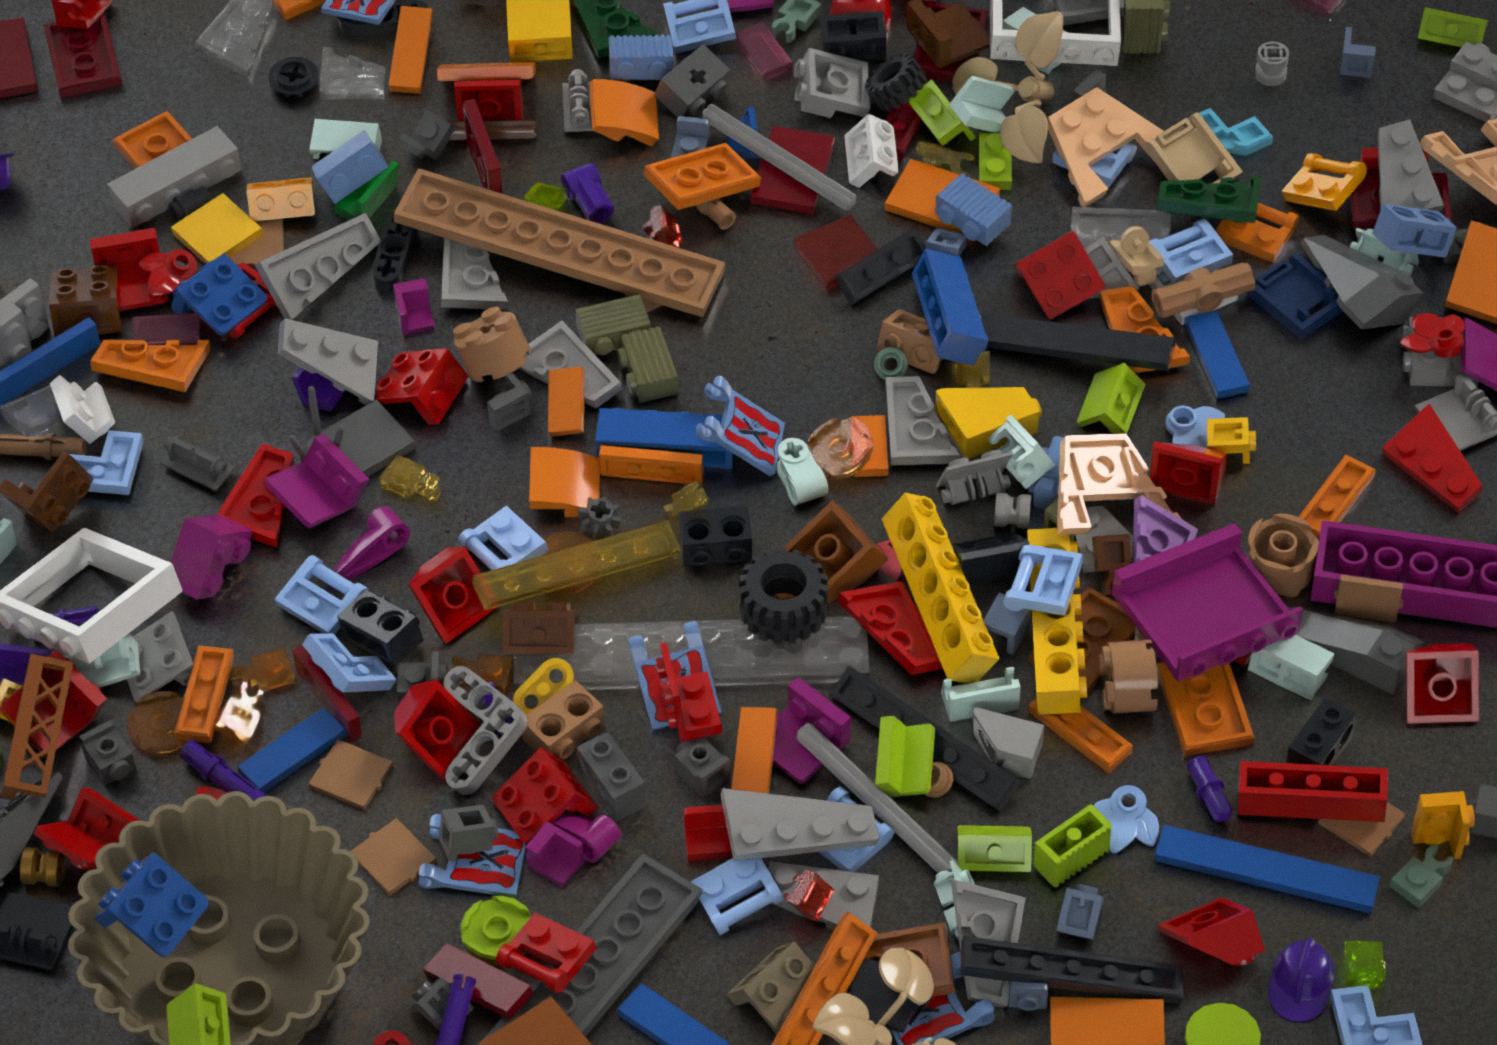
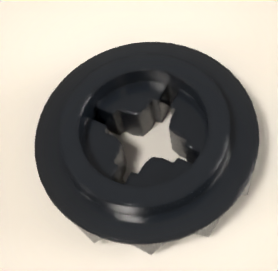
M303 57L285 58L278 61L270 69L268 76L270 87L274 88L276 95L284 93L288 99L293 94H297L301 98L303 92L312 93L313 87L319 84V70L309 59ZM298 72L299 78L295 82H290L289 80L293 79Z

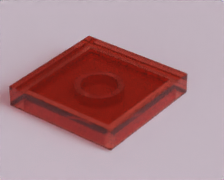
M851 214L794 238V247L826 289L838 285L834 278L835 275L877 250L876 246Z

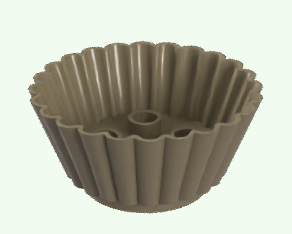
M238 791L228 792L222 795L218 801L210 795L197 794L186 800L182 807L175 804L159 806L151 813L148 822L140 820L127 824L119 835L120 843L107 844L98 851L95 856L97 869L85 873L78 883V892L83 899L77 901L68 913L71 925L77 930L69 939L68 949L70 954L81 962L77 969V978L83 986L95 993L94 1002L96 1006L119 1021L125 1030L150 1045H169L167 1004L195 983L226 993L231 1045H297L302 1040L306 1031L312 1030L318 1025L361 956L362 948L360 941L367 931L370 921L369 915L362 908L368 897V887L361 878L355 877L359 865L358 859L352 852L346 849H339L341 841L338 832L328 826H316L314 815L307 809L292 808L286 810L285 804L281 799L274 796H264L252 801L250 796ZM153 852L200 891L209 902L208 907L171 954L166 957L157 955L119 921L104 928L94 919L102 909L98 902L111 887L117 890L124 882L120 875L135 858L140 862Z

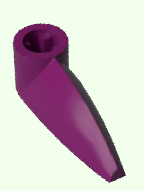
M379 507L369 515L366 524L368 529L344 552L332 571L351 581L385 560L407 543L410 537L409 527L390 507ZM327 584L331 590L335 589L329 584Z
M564 811L552 823V825L583 843L584 860L591 863L598 861L621 839V832L617 824L603 814L598 815L593 820L576 813Z

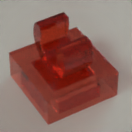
M661 204L650 209L651 221L646 222L642 226V229L649 235L646 238L674 247L681 246L678 220Z
M805 870L802 876L796 875L793 877L792 880L797 886L792 895L785 893L783 897L807 919L818 922L834 889L817 873Z

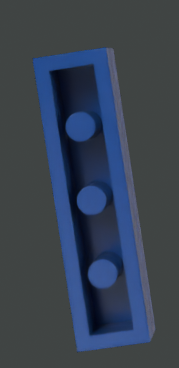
M925 248L912 272V276L937 357L974 366L979 355L986 350L988 337L985 334L981 315L978 312L974 293L971 290L962 259L959 256Z
M621 408L599 409L595 439L597 458H599L601 445L702 454L703 467L732 469L734 453L716 442L698 438L695 433L697 424L701 423L704 426L705 418L708 416L715 417L721 425L723 414L625 410Z

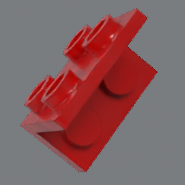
M1074 230L1020 260L1013 266L1019 278L1021 276L1024 277L1049 320L1097 294L1106 287Z
M667 642L661 643L662 657L655 658L659 679L665 678V681L659 682L663 703L666 706L671 705V707L666 708L670 729L677 728L680 742L723 733L708 671L676 678Z
M542 747L492 796L495 805L523 843L527 845L546 822L552 824L566 809L571 813L577 810L590 817L599 808L566 763Z

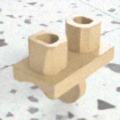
M1131 227L1123 233L1120 241H1109L1110 247L1126 270L1133 274L1134 281L1138 286H1143L1157 280L1156 268L1164 266L1163 257L1149 243V235L1142 227Z

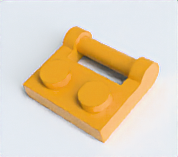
M1309 153L1304 159L1303 167L1281 192L1285 201L1337 211L1364 180L1367 168L1363 162L1352 161L1351 163L1323 159L1319 154ZM1322 171L1327 173L1343 175L1345 177L1337 178L1327 175H1321L1318 173Z

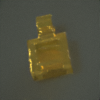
M918 141L915 154L924 156V163L936 167H941L942 163H948L953 173L959 175L964 173L966 177L970 173L960 168V162L962 159L974 161L975 158L971 153L956 152V150L928 141Z
M984 351V353L980 354L974 366L956 362V385H966V388H981V385H990V351Z
M398 454L379 477L381 487L408 499L416 492L429 500L435 501L442 492L441 488L436 487L440 481L437 475L427 472L426 466Z
M694 481L671 495L673 501L663 506L669 518L678 516L680 511H696L708 504L707 500L709 499L703 487L697 489L699 487L698 482Z

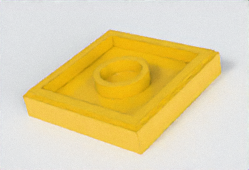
M224 193L171 226L173 235L204 264L213 262L223 253L230 258L263 236L262 228Z

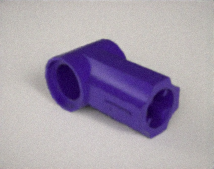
M591 162L561 173V183L567 197L571 201L576 200L586 219L599 224L607 222L609 217L614 214V206L602 188L601 178L595 165Z

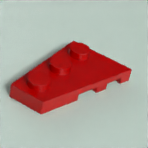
M1430 404L1425 406L1382 447L1384 456L1458 514L1483 492L1481 482Z
M262 443L217 514L253 530L250 539L277 548L285 505L264 483L267 477L293 466V453Z
M902 581L840 592L837 602L911 675L943 668L925 623Z

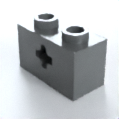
M702 44L660 80L654 96L677 118L678 116L686 117L690 113L694 116L705 106L706 99L711 95L716 98L727 87L725 80L730 69Z

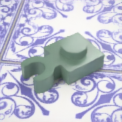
M787 0L778 11V19L772 23V36L775 37L780 31H786L785 42H792L795 39L797 28L806 31L821 13V3L814 0Z
M1436 844L1427 849L1423 862L1413 857L1390 882V888L1417 908L1442 885L1443 877L1440 875L1447 874L1452 867L1454 857L1451 855L1442 862L1434 859L1438 852Z

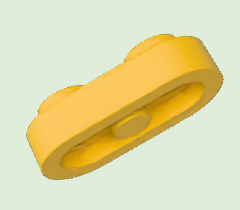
M551 658L545 661L518 688L514 694L513 702L528 715L574 681V671L571 665L560 658ZM555 669H559L563 673V679L559 683H553L550 680V673ZM529 695H535L538 699V705L533 709H529L525 705V699Z

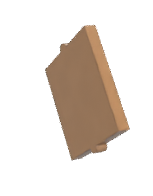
M283 219L255 221L262 228L263 236L232 255L230 259L237 266L244 262L256 269L255 266L260 261L284 251Z
M1341 575L1339 589L1334 591V598L1337 599L1334 614L1396 623L1398 609L1403 607V599H1401L1403 583Z
M337 739L326 758L320 759V767L308 783L309 788L365 810L376 791L382 790V782L393 767V761Z
M1387 802L1385 822L1318 819V823L1371 857L1385 840L1391 839L1392 832L1405 818V813Z
M397 818L376 833L371 832L368 839L350 851L357 857L359 866L389 896L410 881L415 882L422 864H435L437 862L436 857Z

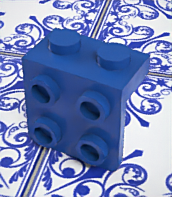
M223 253L213 262L206 263L197 274L189 280L182 281L175 288L171 309L179 317L192 309L218 335H226L265 305L267 295Z
M153 852L140 862L135 858L120 875L124 882L117 890L111 887L98 902L102 909L94 919L104 928L119 921L157 955L166 957L171 954L208 907L209 902L200 891Z

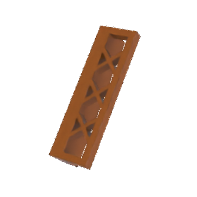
M30 654L0 799L15 801L17 792L46 798L73 662ZM43 667L64 671L62 682L49 689L41 678ZM40 687L43 693L37 696L38 688ZM60 691L59 698L57 700L54 694ZM48 698L55 707L56 713L42 721L34 707L39 702ZM33 719V721L36 723V726L30 729L31 722ZM53 723V728H52V733H51V732L49 731V729L47 728V726H49V725H51V724ZM41 731L49 741V747L35 754L27 743L28 738ZM26 752L30 759L23 762ZM44 757H46L45 766L40 761ZM35 764L43 775L41 786L19 782L21 771Z

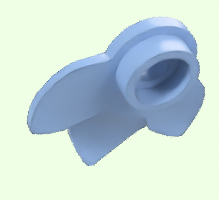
M1177 406L1167 415L1165 425L1168 432L1173 435L1172 443L1208 448L1207 419L1225 418V414L1209 406H1201L1196 409L1188 406Z
M1132 785L1121 786L1113 792L1111 798L1098 801L1093 805L1112 824L1109 847L1112 854H1117L1125 849L1134 838L1147 846L1153 847L1159 834L1158 819L1154 813L1146 808V796L1138 787ZM1126 797H1131L1135 800V805L1125 807L1121 801Z

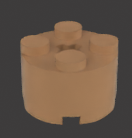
M491 307L481 314V318L471 323L460 324L453 330L455 336L454 345L470 379L475 382H484L482 376L490 374L493 380L504 377L520 368L526 362L524 357L526 353L531 354V349L515 314L501 312L500 307Z
M1274 514L1272 519L1262 522V518L1252 526L1248 536L1246 556L1276 594L1295 597L1313 578L1319 541L1317 535L1315 537L1311 531V526L1305 520L1290 514Z
M1151 639L1107 642L1106 646L1102 647V654L1098 655L1100 676L1106 675L1105 689H1102L1103 710H1111L1112 714L1157 710L1158 699L1151 698V690L1158 689L1154 649H1150Z

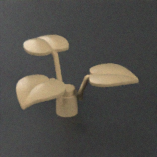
M1058 11L1031 16L1018 29L1016 48L1019 54L1027 57L1025 64L1035 77L1028 76L1019 85L995 81L998 71L997 65L990 59L976 57L963 63L956 71L952 81L955 95H957L971 76L1011 86L1014 91L1019 92L1020 97L1028 103L1016 107L1015 115H1010L1003 120L1000 137L1003 146L1010 154L1020 160L1031 163H1042L1043 149L1048 132L1046 115L1038 107L1048 104L1054 96L1053 84L1048 80H1044L1045 75L1040 73L1036 67L1042 69L1049 66L1059 51L1063 33V13Z
M891 948L881 956L879 972L886 985L892 990L899 992L900 995L880 1021L875 1025L873 1021L869 1020L868 1009L860 999L851 994L840 993L833 996L822 1006L815 1018L812 1029L832 1037L841 1045H891V1033L884 1026L905 1002L907 997L918 1005H923L931 998L934 990L932 975L926 964L913 952L904 948ZM939 1038L932 1045L956 1044L948 1039ZM923 1041V1042H919V1043H915V1044H911V1045H931V1044H930L929 1042H927V1041Z

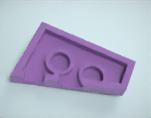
M1138 496L1134 500L1133 563L1195 539L1198 529L1144 496Z

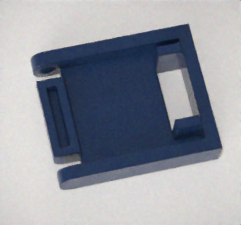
M1298 253L1292 254L1289 257V262L1284 259L1257 277L1255 289L1246 292L1253 301L1300 340L1343 311L1336 302L1339 295L1335 288H1328L1324 282L1326 276ZM1322 304L1326 306L1310 317L1309 313Z

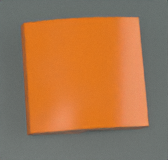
M593 79L589 83L593 131L617 142L627 135L651 147L659 140L655 92L634 84L615 80Z
M531 447L530 509H564L565 517H578L579 508L587 509L588 498L593 500L600 498L599 458L568 449Z

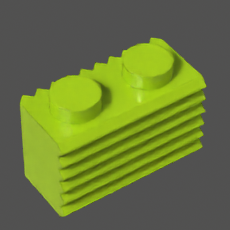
M1089 804L1034 843V867L1053 887H1059V883H1065V879L1070 880V875L1076 876V871L1081 872L1082 867L1087 868V864H1092L1093 860H1098V856H1103L1104 852H1109L1112 824L1093 805Z

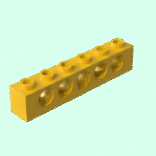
M905 492L884 515L882 522L947 679L951 678V681L966 684L978 682L999 660L993 639L988 633L981 611L977 607L971 593L970 585L962 572L958 557L954 553L948 539L947 531L943 527L937 513L936 505L931 498Z
M1057 528L1027 530L1029 545L1078 553L1077 541H1070V535H1058ZM1039 563L1033 567L1030 576L1032 593L1042 564ZM1079 576L1074 589L1080 588ZM1072 594L1065 616L1032 610L1038 715L1081 713L1080 698H1087L1086 676L1079 677L1078 670H1085L1084 649H1077V643L1084 642L1082 621L1075 622V616L1082 615L1081 594Z

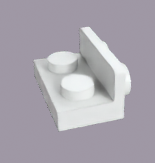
M871 114L866 115L844 135L849 183L858 188L870 178H873L879 170L891 176H895L898 173L894 127L885 120H881Z
M60 375L50 382L63 422L89 444L99 436L106 434L110 427L115 424L102 386L97 382L93 383L85 391L77 383L72 382L70 384Z

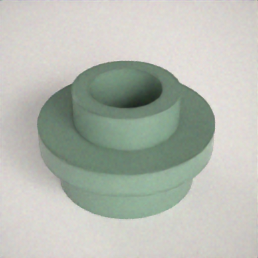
M888 347L876 355L874 368L878 376L883 380H886V377H903L908 368V361L901 350ZM890 359L897 361V367L894 370H887L885 368L886 362Z

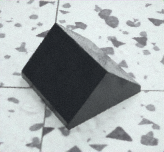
M1012 532L952 543L951 546L958 557L965 579L969 583L970 588L1014 580L1020 565V551L1024 545H1029V541Z

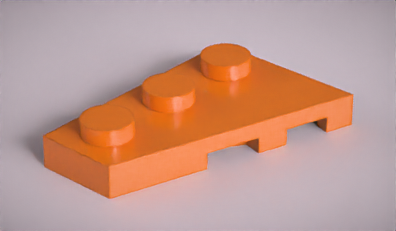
M1133 286L1100 291V302L1109 329L1173 337L1168 328H1163L1155 319L1154 311ZM1177 344L1175 345L1169 368L1189 365L1190 355L1184 348L1180 349ZM1128 366L1134 373L1155 370Z
M103 340L90 361L91 371L186 392L210 351V340H197V345H180L179 340H167L166 345H147V342L144 340Z

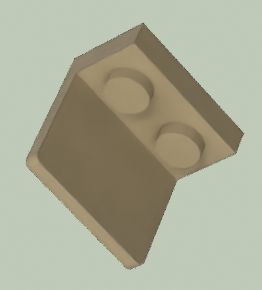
M795 941L774 949L726 995L735 1006L747 1002L753 1005L777 1035L811 974L814 965Z

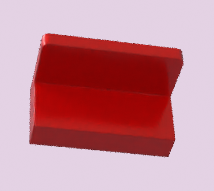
M723 805L685 808L683 810L684 833L688 863L732 859Z

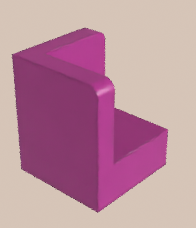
M426 278L393 284L395 305L402 334L408 335L433 330L435 324L430 307Z
M549 822L543 825L525 847L527 867L559 886H565L584 863L583 843Z

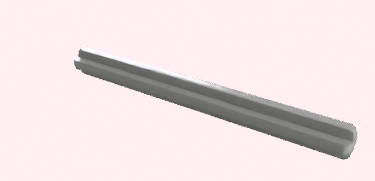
M709 104L703 110L702 119H707L711 126L843 210L849 211L856 204V194L717 106Z
M806 723L798 730L797 740L867 806H872L873 812L893 828L895 833L937 873L941 871L952 872L949 861L953 860L958 864L957 860L886 793L876 786L869 777L810 723Z

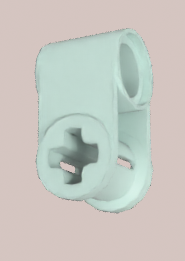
M798 438L783 440L778 446V457L780 460L777 462L776 471L786 488L792 504L796 506L828 495L826 477L814 460L807 444Z

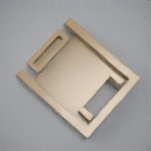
M1197 112L1191 115L1189 120L1187 118L1183 119L1157 135L1155 140L1152 139L1145 144L1146 151L1169 181L1200 180L1212 171H1215L1220 178L1233 177V180H1236L1243 172L1203 117ZM1218 179L1212 184L1220 183V179Z

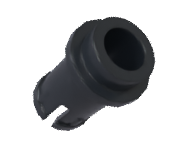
M202 186L184 197H174L173 202L169 203V210L173 218L179 221L210 202L212 198L208 190Z

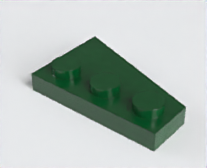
M570 0L598 59L609 56V37L611 35L614 37L617 35L620 37L624 35L627 37L630 35L641 37L644 34L646 37L649 35L654 37L657 34L651 27L646 28L640 22V17L633 11L628 12L620 4L619 0Z
M1261 175L1250 176L1248 182H1234L1233 177L1220 178V183L1205 184L1199 179L1161 181L1157 211L1173 215L1199 216L1204 219L1232 220L1236 223H1255Z

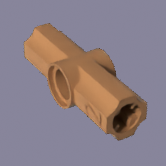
M1244 262L1210 272L1207 268H1198L1187 274L1181 282L1152 290L1151 298L1155 312L1158 317L1162 318L1194 308L1199 312H1209L1216 309L1223 302V299L1254 290L1255 280L1251 267L1248 263Z

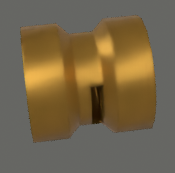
M26 847L20 864L21 882L34 885L41 881L45 882L48 886L60 887L65 872V855L53 850L47 853L41 852L38 848Z

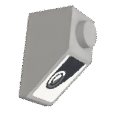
M975 707L972 719V734L988 759L1013 777H1023L1031 780L1043 746L1044 725Z

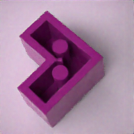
M219 514L185 519L170 560L183 590L182 593L197 600L214 597L222 586V573L225 565L241 563L248 555L251 548L250 538L253 530Z

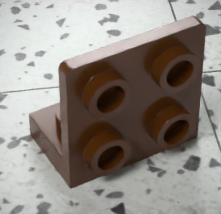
M921 0L908 2L907 30L939 69L990 48L989 35L962 3L934 13L930 8H926Z
M100 264L87 269L63 268L51 273L49 308L54 337L59 336L89 317L96 324L98 335L122 332L117 300V266Z
M64 451L35 490L21 481L16 486L5 479L0 485V493L25 516L54 534L58 527L67 521L70 511L78 500L87 494L94 478L70 454Z
M535 602L512 603L511 608L503 610V653L574 654L575 618L578 616V609H570V602L547 603V609H535Z

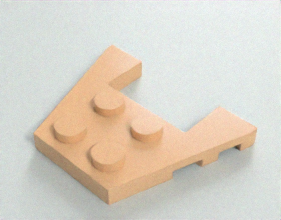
M1097 87L1055 112L1047 119L1049 133L1060 158H1063L1069 170L1068 177L1071 184H1075L1079 194L1078 201L1083 209L1105 196L1108 191V187L1090 166L1133 139L1146 151L1145 144L1152 139L1155 140L1157 135L1164 132Z
M1497 119L1486 121L1481 129L1495 147L1464 154L1444 131L1424 135L1420 141V146L1425 152L1497 205Z
M1126 433L1065 436L1060 442L1058 535L1086 534L1091 529L1084 501L1136 499L1142 495L1172 513L1165 502L1166 494L1161 487H1155L1147 474L1149 468ZM1177 512L1172 513V514H1174L1175 516H1177V517H1179V518L1181 519V517L1179 516V514H1178Z

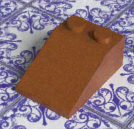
M833 500L782 548L787 549V552L793 553L794 550L801 551V556L810 555L814 558V564H821L823 574H826L828 579V604L836 600L840 592L853 590L863 584L888 560L885 554L850 514ZM788 593L776 594L780 600H789L797 597Z

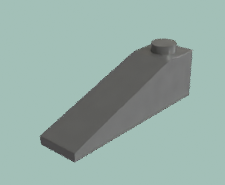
M1287 606V608H1288L1289 610H1292V609L1297 608V607ZM1303 609L1299 633L1295 634L1334 653L1331 665L1393 695L1406 677V651L1425 647L1427 641L1395 626Z
M59 771L51 774L46 798L18 793L15 801L9 800L3 805L6 812L4 810L0 811V887L4 884L2 878L15 866L63 777ZM42 777L31 784L41 786Z

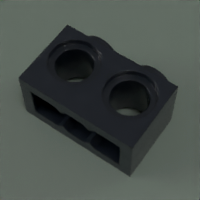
M883 11L820 16L822 51L860 61L887 58Z
M748 506L679 512L683 566H700L718 562H740L752 559V534Z
M368 590L359 595L337 616L346 641L377 656L394 667L423 641L419 628V619L412 611L408 609L403 610L392 604L386 597L377 596Z
M1324 698L1290 744L1286 763L1332 766L1352 739L1356 714Z

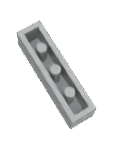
M216 126L108 183L107 187L111 206L132 229L168 210L169 203L173 202L174 197H184L202 186L207 189L241 171L238 148Z

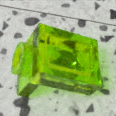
M536 182L525 194L524 201L557 211L566 201L567 188Z
M1345 940L1343 947L1345 987L1368 985L1369 990L1383 988L1386 963L1383 962L1382 942Z

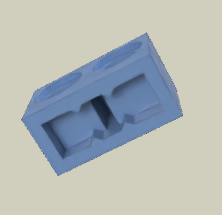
M1383 204L1372 234L1388 249L1393 251L1446 258L1457 227L1439 211Z

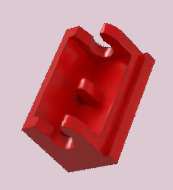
M51 0L57 26L88 29L114 1Z

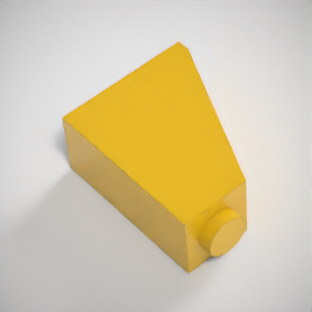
M1024 387L942 388L936 391L935 413L944 424L964 458L970 459L1004 446L1007 443L1006 437L1001 438L994 445H991L989 438L994 431L1007 422L1006 418L1009 415H1012L1030 435L1038 433L1039 417L1042 416V410L1039 402L1035 398H1031Z

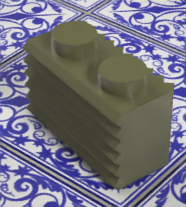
M1124 0L1121 29L1122 52L1124 54L1128 52L1131 54L1135 52L1137 54L1141 52L1143 54L1147 52L1150 54L1153 52L1156 54L1160 53L1161 41H1167L1168 24L1163 22V19L1170 18V0Z
M641 294L575 309L576 324L581 340L595 355H605L612 350L617 351V349L622 348L621 336L624 333L628 335L630 332L635 333L637 330L641 332L643 329L648 330L651 327Z
M656 326L654 329L650 327L648 330L643 329L641 332L637 330L635 333L630 332L628 335L624 333L621 336L622 348L617 349V355L621 368L627 367L628 369L626 382L629 392L636 393L639 403L679 394L678 376L660 327Z

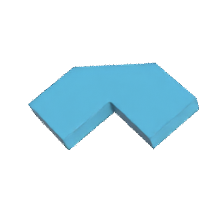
M1211 108L1199 113L1231 154L1247 156L1272 144L1273 136L1255 116L1228 128Z

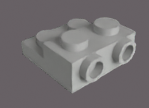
M1466 42L1451 60L1450 70L1434 89L1433 98L1484 122L1493 120L1497 115V55L1491 53L1490 49L1482 43L1473 45Z
M808 48L803 59H798L794 69V77L799 78L800 83L796 88L795 100L801 102V111L828 118L832 117L835 110L862 117L868 114L870 98L865 88L868 78V62Z
M31 278L0 300V367L2 369L31 353L30 342L40 337L49 328L40 286Z
M1409 317L1408 326H1402L1401 339L1415 332L1412 326L1413 317ZM1407 349V352L1404 351L1403 372H1409V385L1455 387L1454 379L1460 374H1465L1461 369V351L1458 355L1451 358H1440L1435 355L1434 351L1416 353ZM1473 378L1474 384L1478 386V380Z

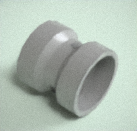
M1271 41L1262 44L1258 48L1255 77L1261 84L1277 86L1285 81L1289 50L1284 44Z
M997 492L994 527H1006L1008 524H1012L1020 529H1029L1031 495L1020 494L1018 497H1010L1007 493Z

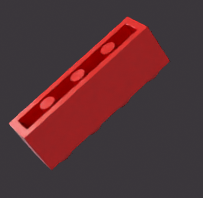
M1240 761L1238 815L1385 822L1388 768Z

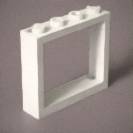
M990 0V59L1025 61L1027 57L1019 54L1016 48L1018 30L1002 29V0ZM1108 0L1109 35L1062 33L1059 51L1053 62L1117 66L1121 45L1120 1Z
M82 528L0 590V622L5 629H12L28 639L32 638L43 643L48 648H55L66 653L69 657L73 656L90 664L183 590L172 563L87 528ZM87 565H92L135 583L80 627L34 607Z

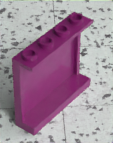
M1235 523L1114 571L1112 596L1146 640L1151 639L1152 649H1154L1177 682L1189 677H1197L1206 670L1221 664H1229L1238 657L1250 652H1259L1272 643L1288 640L1299 633L1303 614L1302 607L1289 610L1240 548L1242 532Z

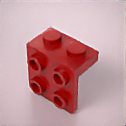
M155 228L89 239L94 265L117 266V300L119 311L167 302L168 294L158 297H150L148 295V279L150 274L138 266L139 262L147 254L160 252Z
M448 348L402 352L393 359L388 372L377 383L374 401L377 399L380 404L411 402L428 425H438L469 376Z
M57 649L47 656L73 662L69 658L64 657ZM74 662L56 751L92 723L107 700L102 694L101 689L77 670ZM43 667L41 678L50 689L62 682L64 671ZM23 686L3 701L0 706V713L14 727ZM40 687L38 688L37 696L43 693ZM60 691L54 694L57 700L59 698ZM48 698L39 702L34 707L42 721L56 713L55 707ZM33 719L31 722L30 729L36 726V723L33 721ZM52 723L51 725L47 726V728L49 729V731H50L51 733H52L53 723ZM41 731L28 738L40 752L49 747V741Z
M84 788L80 790L68 821L39 825L36 827L34 835L43 840L42 844L46 848L61 852L69 857L70 863L75 867L90 870L96 867L95 856L98 851L107 844L120 843L119 835L121 830L127 824L140 820L91 788Z

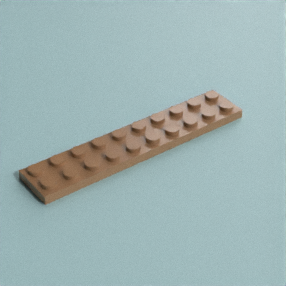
M419 168L394 212L395 223L628 295L641 294V299L700 317L704 316L725 271V262Z

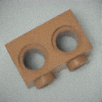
M575 680L527 715V727L522 733V738L535 752L542 747L559 759H565L574 752L576 747L587 739L595 738L605 727L604 706Z

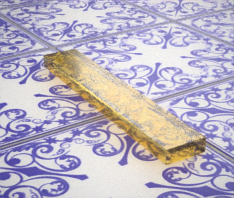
M668 520L477 574L473 576L472 583L484 610H488L675 556L680 553V546Z

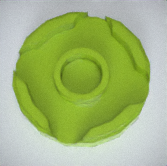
M493 896L492 900L484 902L480 900L474 903L464 914L460 925L462 944L469 955L489 965L498 966L496 963L498 950L504 944L511 942L529 920L531 913L524 904L514 898Z
M1226 1003L1206 1005L1193 1013L1186 1025L1185 1032L1186 1045H1260L1261 1038L1256 1020L1246 1010L1234 1004Z

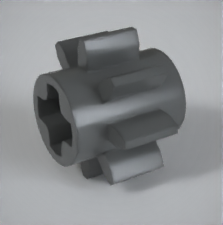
M606 496L595 500L588 498L587 509L579 508L578 519L582 520L580 531H587L594 541L605 536L610 539L612 528H620L621 518L617 516L619 505H612Z

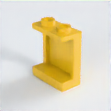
M506 0L510 62L573 59L569 0Z

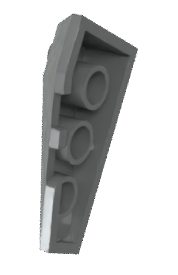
M1325 235L1304 237L1300 242L1314 266L1324 271L1327 275L1324 280L1327 287L1330 289L1335 288L1339 295L1336 300L1339 307L1360 329L1405 324L1423 294L1409 275Z

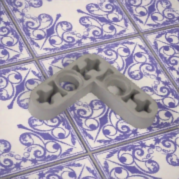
M457 666L447 673L444 679V688L460 704L484 721V723L449 765L445 778L448 785L457 793L469 795L481 786L527 727L528 719L521 708L469 668ZM461 680L473 688L470 694L458 686ZM487 694H492V704L487 709L479 710L478 703L480 699ZM508 716L514 719L511 724L505 722ZM497 730L503 736L499 738L494 734V731ZM486 741H494L492 752L487 756H480L479 750L481 745ZM472 759H474V760H476L480 765H479L478 767H476V766H475L473 763H471L470 761H471ZM463 772L469 776L466 781L459 778Z

